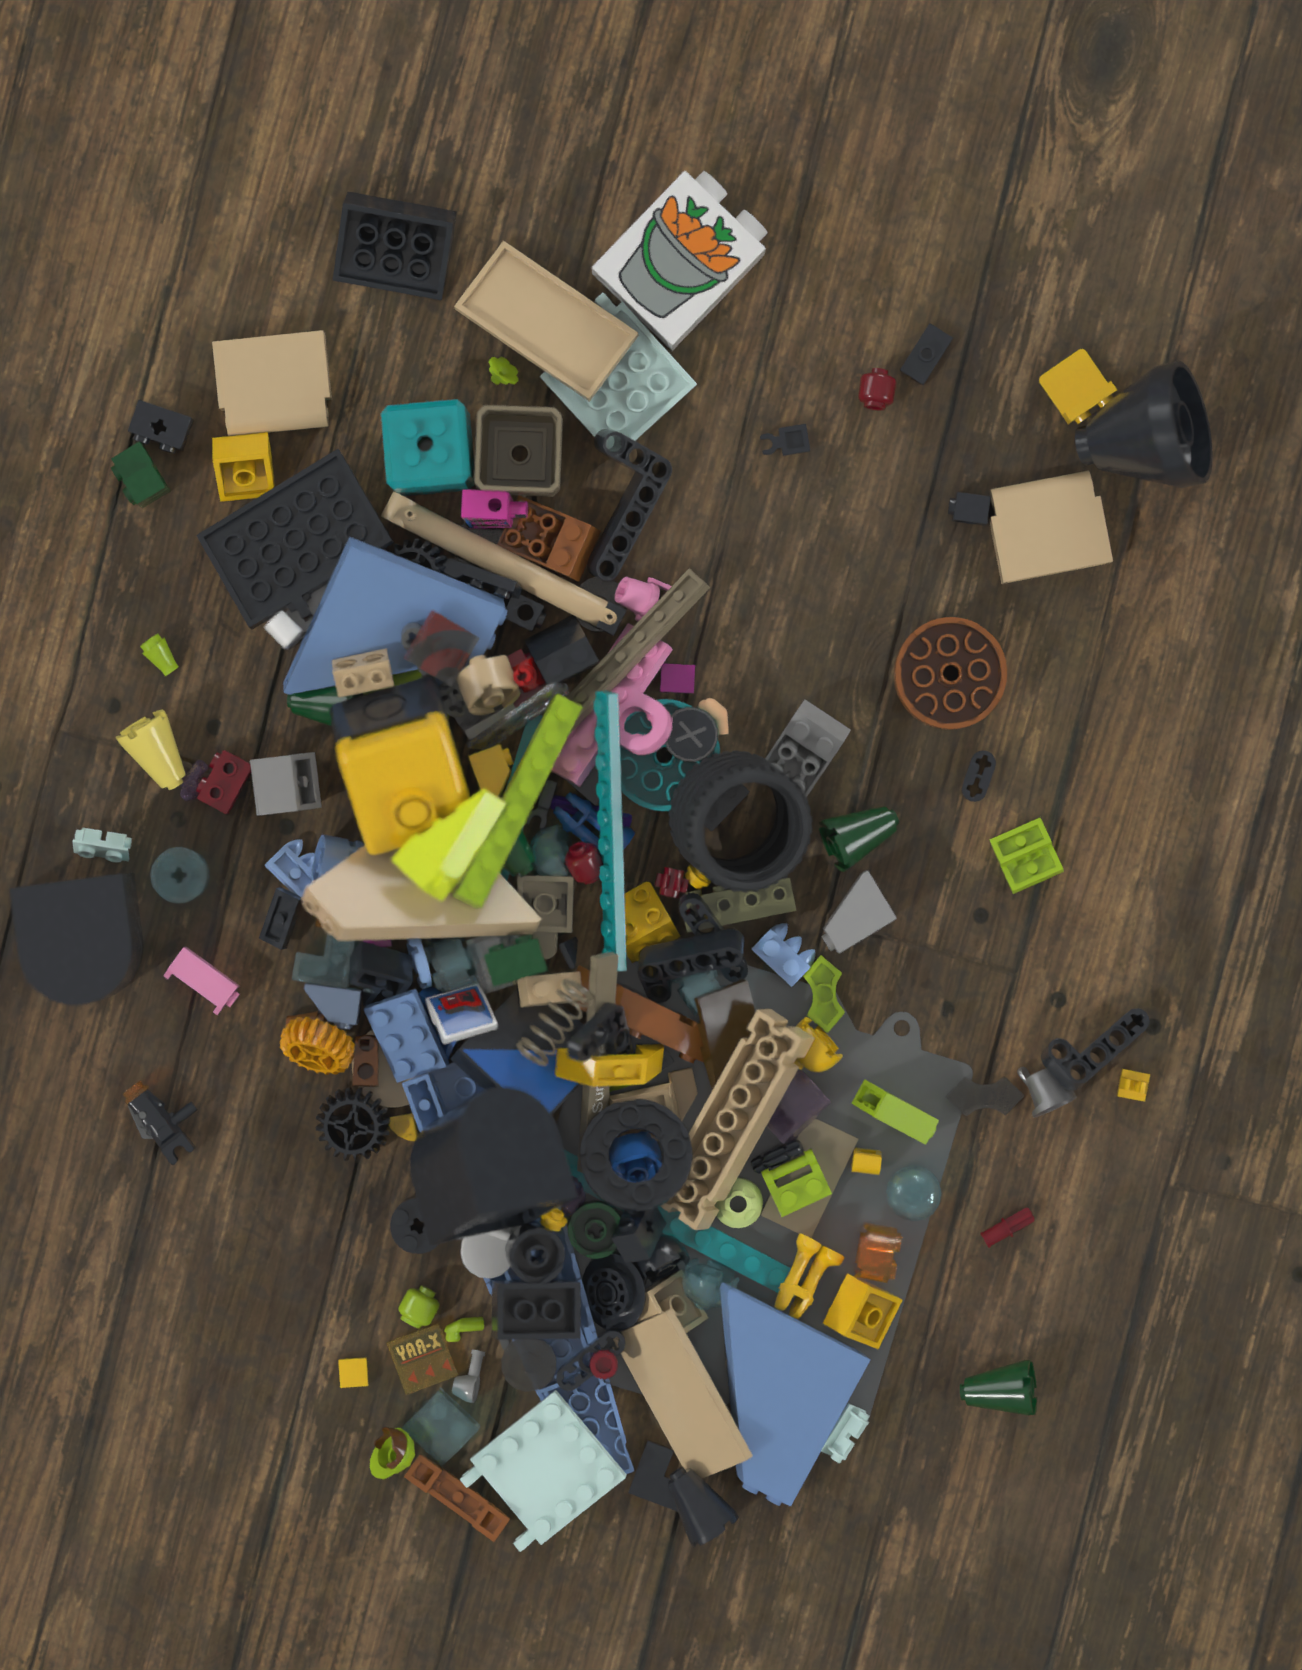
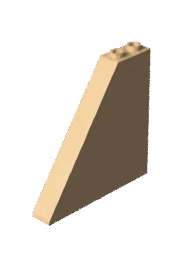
M363 846L307 886L302 897L307 911L315 914L322 922L325 931L333 934L338 941L532 935L536 932L542 920L500 873L483 906L478 909L452 896L457 885L441 902L422 890L392 861L393 856L400 848L380 854H369L366 846Z

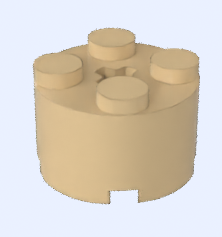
M484 655L476 656L469 661L470 665L455 675L465 705L473 715L495 712L493 707L501 704L503 708L508 707L520 696L519 686L513 679V671L506 655L487 659Z

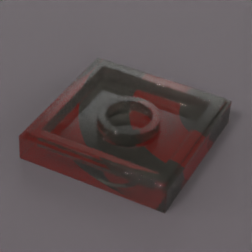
M431 610L404 659L452 687L480 638L436 611Z

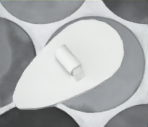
M520 1226L463 1238L461 1256L469 1272L478 1277L489 1279L501 1276L506 1272L510 1265L506 1258L505 1246L511 1234Z

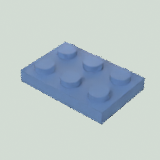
M416 989L365 1006V1014L397 1083L447 1067L449 1061Z

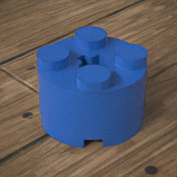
M646 1131L615 1138L609 1149V1162L612 1170L620 1178L629 1182H642L651 1179L660 1171L663 1164L659 1144Z

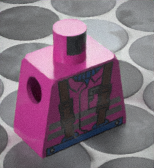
M462 490L461 518L470 529L510 528L513 525V518H527L528 516L527 501H513L508 492Z

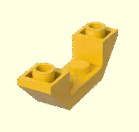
M636 1045L635 1054L592 1056L586 1062L570 1059L567 1054V1048H557L555 1075L556 1077L592 1087L646 1084L662 1071L664 1045Z

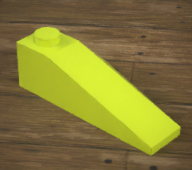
M484 788L457 806L453 814L444 820L439 818L432 823V828L421 835L417 833L409 838L393 856L392 861L422 890L442 902L460 882L506 803Z

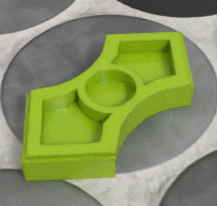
M820 955L803 975L811 987L813 996L811 1008L806 1016L828 1033L845 1013L836 997V985L842 972Z

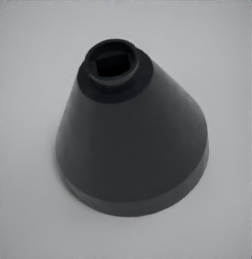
M1182 361L1155 366L1089 416L1086 426L1078 427L1075 431L1077 453L1082 464L1085 466L1095 464L1101 471L1179 488L1203 484L1210 478L1213 452L1208 415L1199 386L1188 366Z

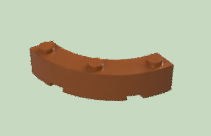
M579 965L576 972H580L581 986L589 991L590 970ZM616 983L615 1004L621 1005L624 1008L631 1035L640 1039L643 1034L679 1051L678 1057L694 1064L695 1060L704 1063L700 1047H703L696 1021L673 1012ZM581 1001L576 1002L582 1005H587L585 1003H582ZM579 1006L581 1010L588 1011V1007Z

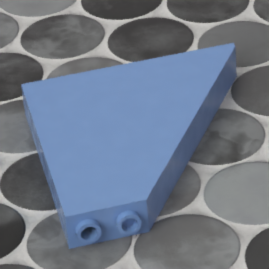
M349 537L283 682L284 693L294 694L335 686L332 670L333 659L387 648L392 674L417 670V666L402 644L401 631L409 623H418L423 626L431 610L468 631L442 630L429 634L438 650L445 648L463 650L467 654L462 661L484 655L485 650H490L496 638L494 631L497 625H502L506 618L507 610L505 609L504 599ZM410 632L408 640H414L417 635ZM418 641L416 644L419 649L422 646ZM431 653L423 654L420 661L422 662Z
M722 1282L720 1294L731 1417L753 1455L747 1461L736 1465V1474L743 1482L742 1487L749 1492L757 1494L760 1491L767 1495L765 1497L767 1500L778 1506L781 1503L791 1506L870 1359L859 1350Z

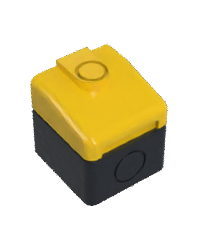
M424 677L335 703L330 708L329 714L338 761L369 854H380L401 848L409 838L417 833L419 835L423 834L433 827V822L439 818L444 820L455 812L457 806L471 798L463 763L435 679Z

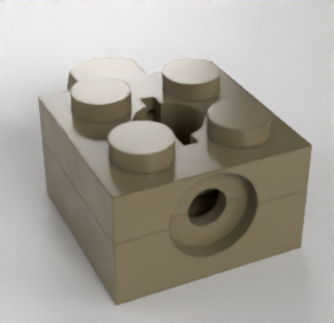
M518 875L517 893L542 919L536 932L531 935L532 940L538 938L544 959H549L557 952L558 932H573L574 879L571 876L525 875L521 878Z

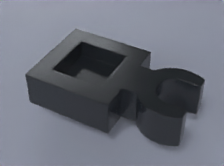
M806 424L778 428L779 436L777 437L768 433L760 436V440L767 439L772 442L770 449L762 450L763 455H771L777 449H782L783 456L810 452Z

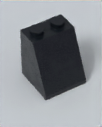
M574 615L525 640L550 689L599 663Z

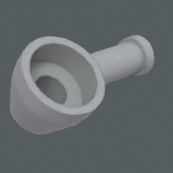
M472 1349L468 1375L455 1377L452 1387V1393L455 1396L469 1403H474L477 1399L480 1386L479 1374L483 1356H485V1352Z

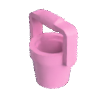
M624 577L617 586L615 602L634 612L636 615L635 620L639 621L658 602L659 588L668 591L672 586L654 578H648L646 583Z

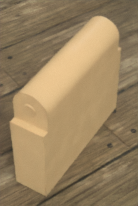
M323 330L212 342L219 409L225 411L228 436L329 426V412L326 400H332L326 337Z
M1089 471L990 489V500L994 516L990 517L989 521L1001 584L1113 562L1101 496L1095 497L1093 481Z

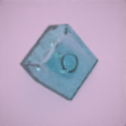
M441 1387L402 1426V1429L441 1466L456 1454L480 1428V1425Z

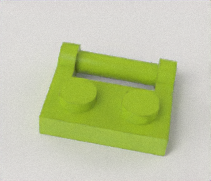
M811 1148L804 1151V1155L770 1171L768 1168L761 1171L781 1217L832 1194ZM810 1165L812 1172L777 1188L775 1180Z

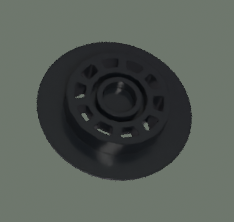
M611 1254L604 1258L592 1260L583 1274L582 1282L593 1321L606 1330L617 1329L622 1331L631 1327L639 1319L645 1306L646 1291L640 1272L632 1262L625 1263L621 1255Z

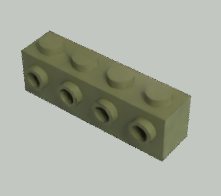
M790 878L782 879L778 884L771 885L767 889H759L756 892L752 890L748 892H735L729 890V888L724 889L721 886L712 887L713 893L702 895L701 890L691 891L703 898L721 925L796 911ZM688 903L687 909L691 908L695 913V917H697L699 914L697 913L696 905ZM685 922L687 932H692L690 927ZM704 922L698 929L712 928L714 925L710 922Z

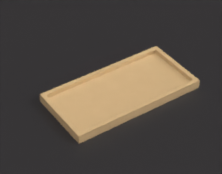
M505 241L500 244L454 306L456 311L589 402L639 336L637 331Z
M672 1308L621 1331L625 1337V1348L621 1355L685 1470L691 1468L701 1478L747 1461L753 1456ZM616 1337V1338H614L613 1340H614V1342H615V1344H616V1346H617V1348H618V1347H619V1346H618V1340H619V1338Z

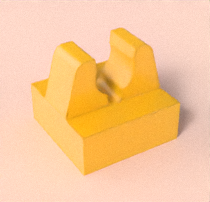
M1122 1069L1117 1096L1145 1102L1150 1074Z

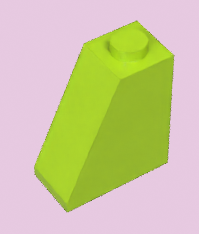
M864 1079L852 1101L853 1105L925 1145L936 1132L938 1119Z

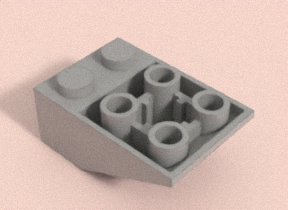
M804 699L765 759L795 781L802 789V794L807 797L851 730Z

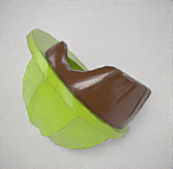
M382 1428L383 1435L374 1442L375 1448L370 1458V1470L374 1477L386 1479L411 1465L415 1457L414 1441L402 1428Z

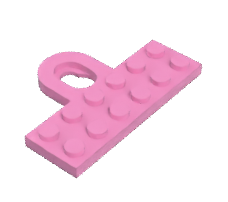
M629 623L626 625L610 651L634 627ZM661 640L611 691L618 693L620 746L638 755L650 754L658 750L665 744L672 730V718L668 710L658 701L643 694L673 650ZM594 710L569 734L551 769L552 772L579 787L595 766V759L598 755V747L594 735L595 728L597 727V716ZM635 711L645 712L648 720L653 724L652 730L646 735H631L624 729L626 718Z

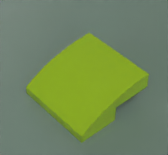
M1041 818L990 839L994 853L1013 894L1064 872Z

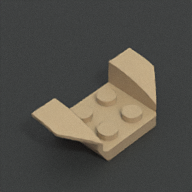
M692 1067L668 1072L670 1083L611 1096L609 1094L608 1106L617 1102L635 1099L650 1100L665 1106L682 1121L697 1095ZM630 1129L628 1131L622 1132L616 1138H619L626 1134L638 1133L645 1130ZM650 1133L652 1138H654L656 1141H659L652 1133Z

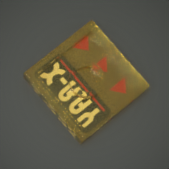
M439 1323L387 1342L406 1395L459 1375Z

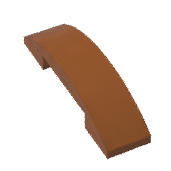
M419 1454L404 1478L422 1491L428 1492L472 1524V1527L493 1542L496 1541L510 1521V1518L470 1486L466 1488L460 1479L422 1454Z

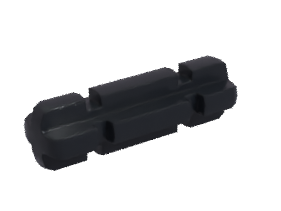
M794 1139L788 1142L787 1146L781 1145L765 1153L764 1157L758 1156L752 1159L751 1165L754 1172L760 1174L761 1171L768 1167L773 1168L790 1160L791 1156L801 1155L804 1152L801 1142Z

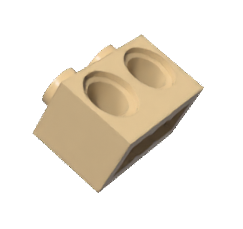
M387 648L332 660V670L338 697L394 686Z

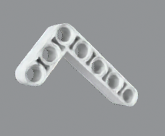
M328 584L311 593L310 596L312 598L306 601L313 615ZM282 610L265 626V629L283 648L289 651L305 636L312 619L305 622L297 610L293 613L289 610L287 612Z

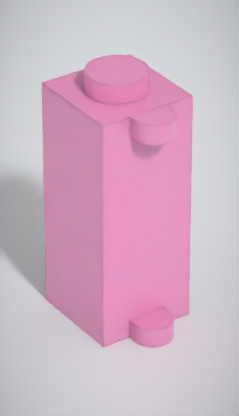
M183 947L164 974V977L167 979L174 974L215 1004L217 1007L213 1013L216 1015L226 1005L231 1007L240 995L236 992L240 987L237 983L187 947Z

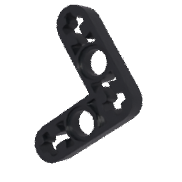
M605 1003L570 1039L567 1048V1054L570 1059L586 1062L603 1045L605 1046L607 1056L634 1054L624 1008L621 1005Z

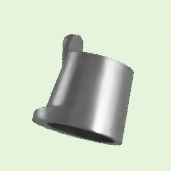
M1024 1066L1017 1070L1019 1077L1028 1086L1035 1106L1032 1112L1033 1118L1051 1112L1077 1098L1074 1091L1064 1088L1047 1068L1031 1076Z

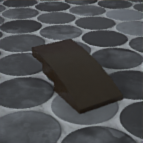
M745 979L694 997L700 1022H697L703 1043V1047H700L712 1091L742 1038H750L752 1034L747 1028L756 1012L748 980Z

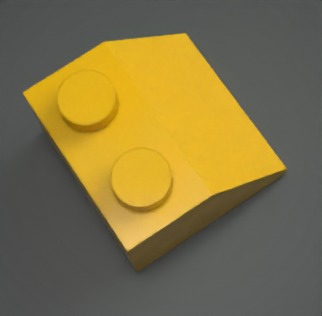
M268 432L212 438L213 464L220 502L258 498L275 487Z
M499 744L468 757L480 789L483 790L485 788L500 798L511 773L509 766L513 765L514 762L509 749H503L502 745Z
M847 1273L823 1324L845 1337L879 1349L903 1300Z

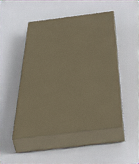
M808 1115L797 1140L801 1142L804 1151L812 1149L833 1194L858 1142V1138ZM804 1152L796 1157L791 1156V1159L786 1161L785 1163L804 1155ZM807 1165L777 1179L775 1184L778 1188L812 1172L810 1165ZM770 1193L760 1215L798 1234L801 1233L812 1238L832 1194L781 1217Z

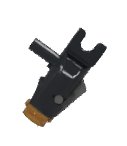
M139 1081L123 1093L126 1098L125 1102L128 1104L143 1139H154L170 1164L175 1165L178 1161V1157L174 1152L176 1146H183L188 1152H192L196 1148L178 1125L198 1109L191 1101L175 1114L173 1112L169 1114L164 1108L165 1103L148 1089L149 1086L147 1084L144 1086Z

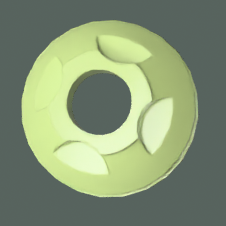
M737 1177L726 1199L716 1201L714 1206L719 1209L716 1216L722 1223L732 1228H743L751 1225L758 1219L763 1209V1197L760 1189L752 1181ZM742 1196L745 1198L747 1206L742 1212H735L730 1208V1201L733 1197Z

